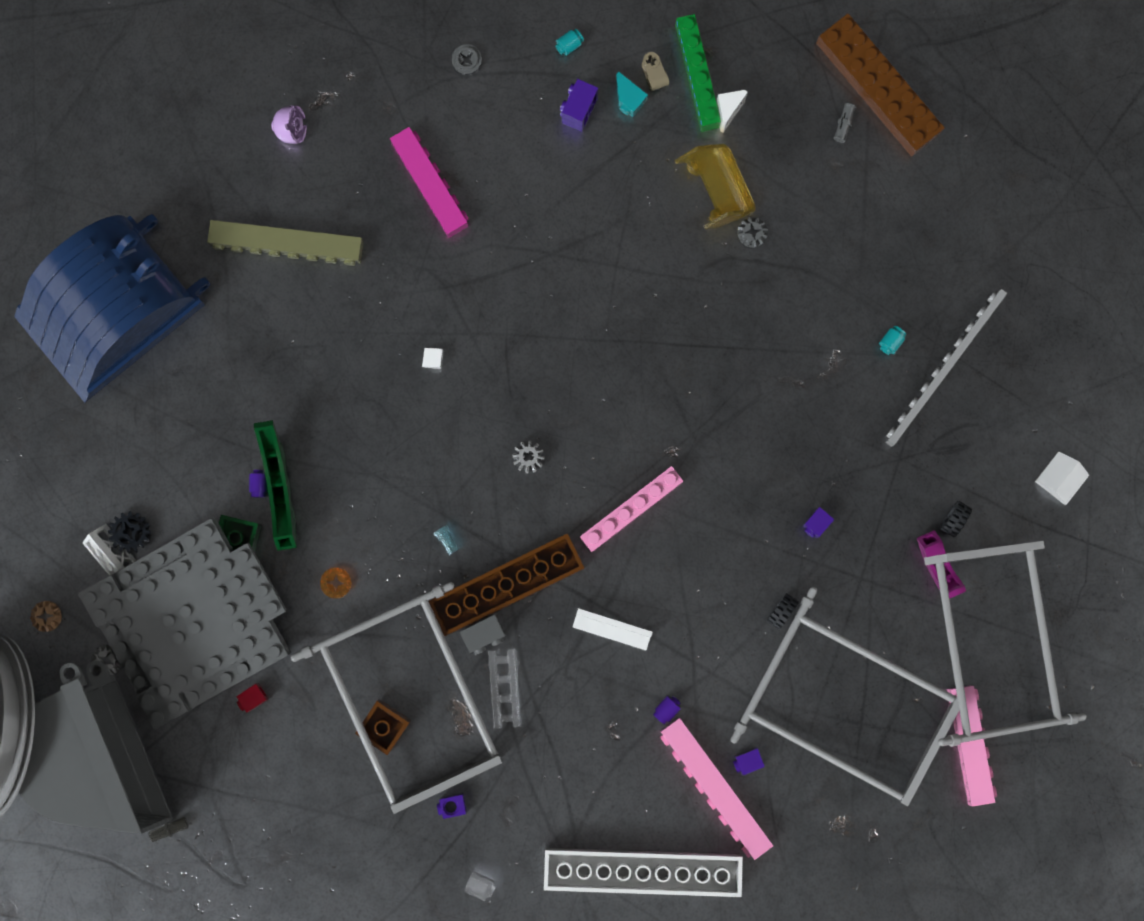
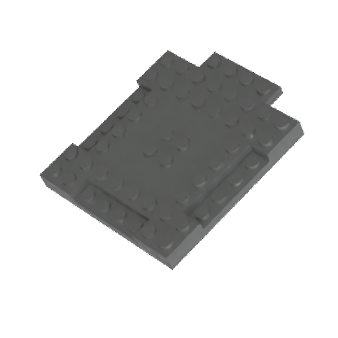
M215 517L78 593L97 628L100 627L137 692L136 698L154 730L291 654L290 649L273 621L275 617L287 611L251 545L247 543L233 550Z

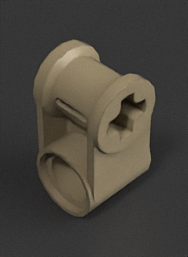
M654 52L645 54L642 61V69L649 89L654 91L669 85L667 73L658 54ZM648 60L654 62V65L652 66L650 63L647 64Z

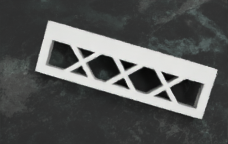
M104 524L89 533L83 544L110 576L125 568L123 561L132 564L136 562V559L131 553L128 554L126 549L121 552L120 556L112 553L111 547H113L114 542H110L109 538L108 541L102 540L98 536L103 531L108 537L113 536L108 534V530L111 529Z
M579 608L573 624V628L643 650H647L650 637L652 636V631Z

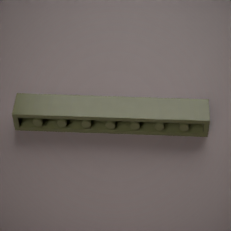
M210 220L207 241L215 250L230 248L231 251L238 253L247 250L251 254L261 255L264 252L269 253L273 257H280V254L288 255V258L299 259V257H307L306 259L309 261L324 259L325 262L333 264L337 263V261H342L345 265L355 266L356 263L361 264L363 249L361 237Z

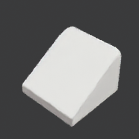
M425 348L422 367L441 369L444 350Z

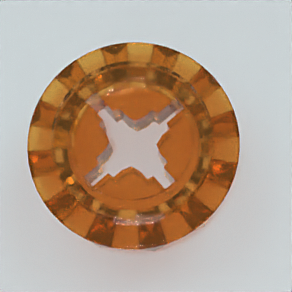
M331 568L322 575L320 586L326 596L334 599L341 598L349 592L351 579L345 570ZM337 575L338 581L344 583V585H338L335 592L334 585L328 584V582L334 581Z

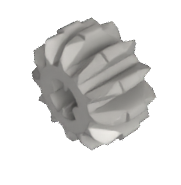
M528 441V447H525L524 442H521L523 449L515 447L519 454H512V457L519 459L513 463L514 465L521 463L518 468L519 471L526 467L525 472L528 474L529 467H532L533 472H536L535 465L540 468L543 466L538 460L543 461L545 457L538 455L542 454L544 450H537L539 447L538 443L531 447L532 441ZM532 453L533 460L525 461L524 454L529 455Z

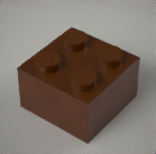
M378 699L362 723L372 745L388 755L411 720Z

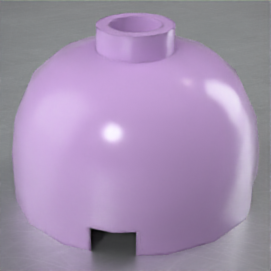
M285 106L276 112L271 126L280 141L291 144L304 141L307 126H303L302 119H306L303 110L299 106Z

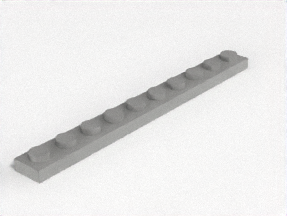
M1000 289L997 293L994 291L987 299L989 304L986 308L982 306L976 314L978 318L975 323L972 321L965 329L966 335L963 338L960 336L954 343L956 347L952 353L949 351L942 360L945 362L942 367H937L931 374L934 378L930 383L926 382L920 389L922 394L919 398L915 396L908 405L911 407L907 413L903 412L897 420L900 422L896 429L892 427L887 433L888 439L886 443L888 445L894 446L1007 295L1004 290Z

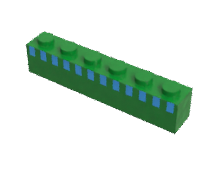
M695 14L676 18V31L700 130L704 132L720 127L721 120Z

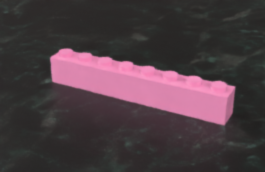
M678 717L660 731L662 733V736H660L666 747L670 744L673 748L672 755L677 762L682 761L686 767L683 770L688 777L691 778L693 776L697 781L695 786L701 794L705 792L709 797L706 801L713 810L717 808L721 815L718 818L724 826L727 824L732 829L730 834L736 842L740 840L744 845L741 849L748 858L752 856L756 860L772 848L773 845L681 719Z

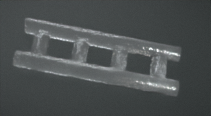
M515 649L507 650V656H496V651H488L494 729H501V722H513V727H521ZM508 663L509 675L498 676L497 664ZM510 683L511 694L499 695L498 684ZM512 702V714L501 715L500 703Z

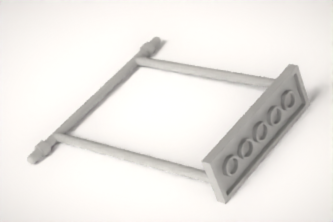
M1044 541L955 552L924 558L925 565L936 564L963 729L962 735L951 734L939 739L938 744L940 746L949 745L953 747L959 746L960 743L1062 724L1073 725L1086 719L1085 713L1076 714L1073 712L1061 716L1034 550L1045 549ZM1026 552L1054 718L971 733L944 563Z
M452 582L442 586L437 585L432 588L433 590L310 647L307 645L290 657L291 661L296 662L303 658L312 657L313 653L321 650L389 799L393 814L502 763L428 600L444 596L443 593L454 588V583ZM421 604L490 755L397 799L328 647Z
M811 587L806 597L802 598L800 602L802 605L740 722L737 721L731 742L733 744L738 742L741 735L748 728L746 726L747 723L752 719L899 799L902 804L909 806L940 747L938 740L945 738L959 712L958 698L956 695L943 690L806 617L805 614L808 608L811 609L814 603L813 599L817 593V588ZM800 623L809 626L951 702L903 793L754 712Z

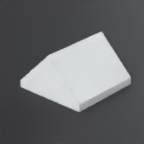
M746 90L718 94L716 103L721 120V132L724 133L745 103L748 93Z
M1057 452L1035 482L1064 505H1067L1089 474L1079 461L1061 452Z

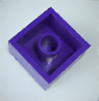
M577 79L576 83H572L568 90V100H564L560 107V116H562L563 124L583 132L598 100V87Z

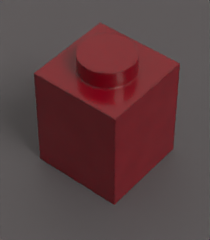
M259 683L254 684L236 696L238 707L241 711L245 710L246 713L251 712L269 700Z

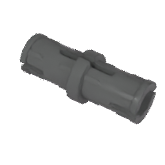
M845 103L843 113L841 118L838 119V128L833 138L837 142L845 143L847 133L849 128L852 127V118L857 108L854 104Z

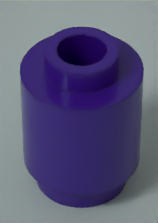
M253 470V473L249 474V492L251 497L265 498L266 493H268L264 470Z
M673 695L671 697L666 696L655 708L656 711L653 715L665 725L667 721L670 722L682 709L679 706L681 702Z

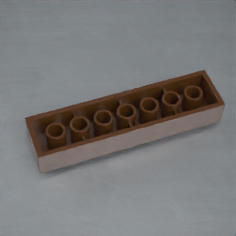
M848 13L818 37L816 44L911 157L943 132L945 127Z
M567 533L443 593L444 596L435 597L428 602L444 637L585 568Z

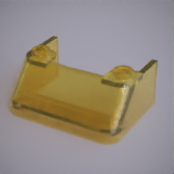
M727 145L697 146L675 160L676 164L687 163L688 171L691 174L701 176L715 209L711 210V222L704 225L705 229L722 227L755 211L754 201Z

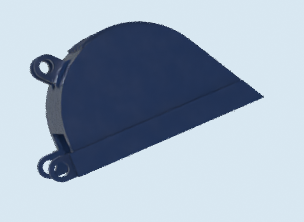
M154 214L148 215L139 223L131 216L115 215L106 217L86 226L55 248L35 269L27 283L22 303L17 306L14 317L84 403L205 306L198 296L211 285L208 279L203 277L186 289L143 238L159 222Z

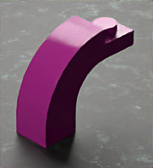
M935 531L917 538L923 559L925 557L946 554L943 542ZM944 563L950 599L966 592V589L950 563ZM936 564L926 565L940 590Z

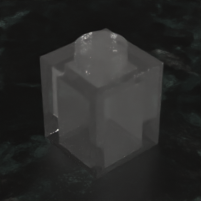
M473 871L464 892L485 901L487 897L491 898L495 887L492 886L494 881Z

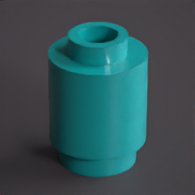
M577 29L570 30L556 40L557 45L555 47L561 55L565 54L567 56L582 45L581 43L584 42V38Z
M898 326L890 328L879 342L880 349L887 355L890 353L895 354L905 341L907 334Z

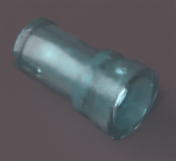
M447 526L433 533L438 541H441L448 555L459 549L450 536L451 533Z

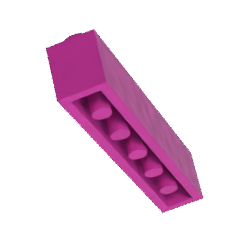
M410 127L391 137L390 140L448 238L467 228L468 216L464 210L460 211L457 207L459 202L454 194L450 195L447 189L450 188L445 178L441 179L438 173L440 170L436 163L431 164L428 159L430 154L425 146L422 148L419 144L421 139L417 132H412Z

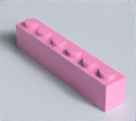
M671 466L581 535L580 539L591 553L681 485L683 480Z
M972 685L964 686L971 733L984 731L985 729L981 727L980 721L983 719L982 711L977 705V700H979L978 690L974 689ZM956 688L947 689L949 693L957 696ZM960 711L953 721L955 734L958 735L963 734ZM984 739L960 743L958 752L968 805L973 807L995 803L997 791L995 786H992L993 770L988 765L987 759L990 758L988 747H985Z

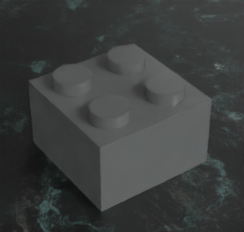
M496 615L459 632L469 653H475V655L486 651V646L490 644L496 646L504 642L503 638L506 637Z

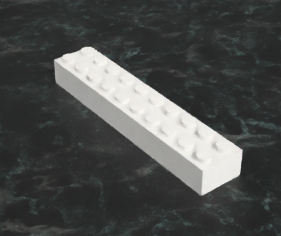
M545 848L544 890L742 897L743 857L741 854Z

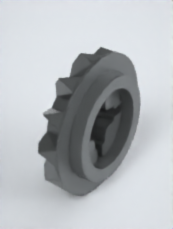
M461 45L452 54L454 68L463 75L478 71L482 63L480 51L472 45ZM462 56H465L466 58L471 56V64L466 62L462 65V63L464 62Z
M749 217L739 225L737 231L738 238L747 247H758L765 242L768 228L760 219ZM751 225L754 230L759 231L755 234V240L752 234L747 233L750 231Z

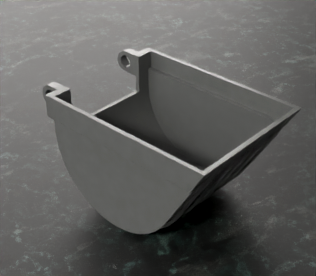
M92 661L86 670L92 686L84 689L83 687L87 685L80 666L76 663L63 665L59 672L63 683L60 686L61 691L35 704L32 750L27 771L19 790L22 798L40 815L52 821L73 826L142 834L173 821L114 674L110 675L108 667L104 662ZM95 665L101 667L102 671L99 676L93 674L92 670ZM69 667L75 670V676L72 679L66 676V670Z

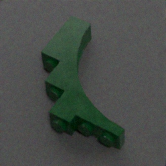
M273 420L254 423V431L267 482L273 539L277 551L297 548L295 512L291 503V488L286 473V456L282 443L279 441Z

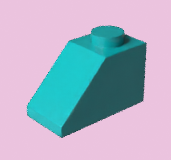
M618 72L616 74L619 109L628 116L630 114L634 117L647 101L648 95Z

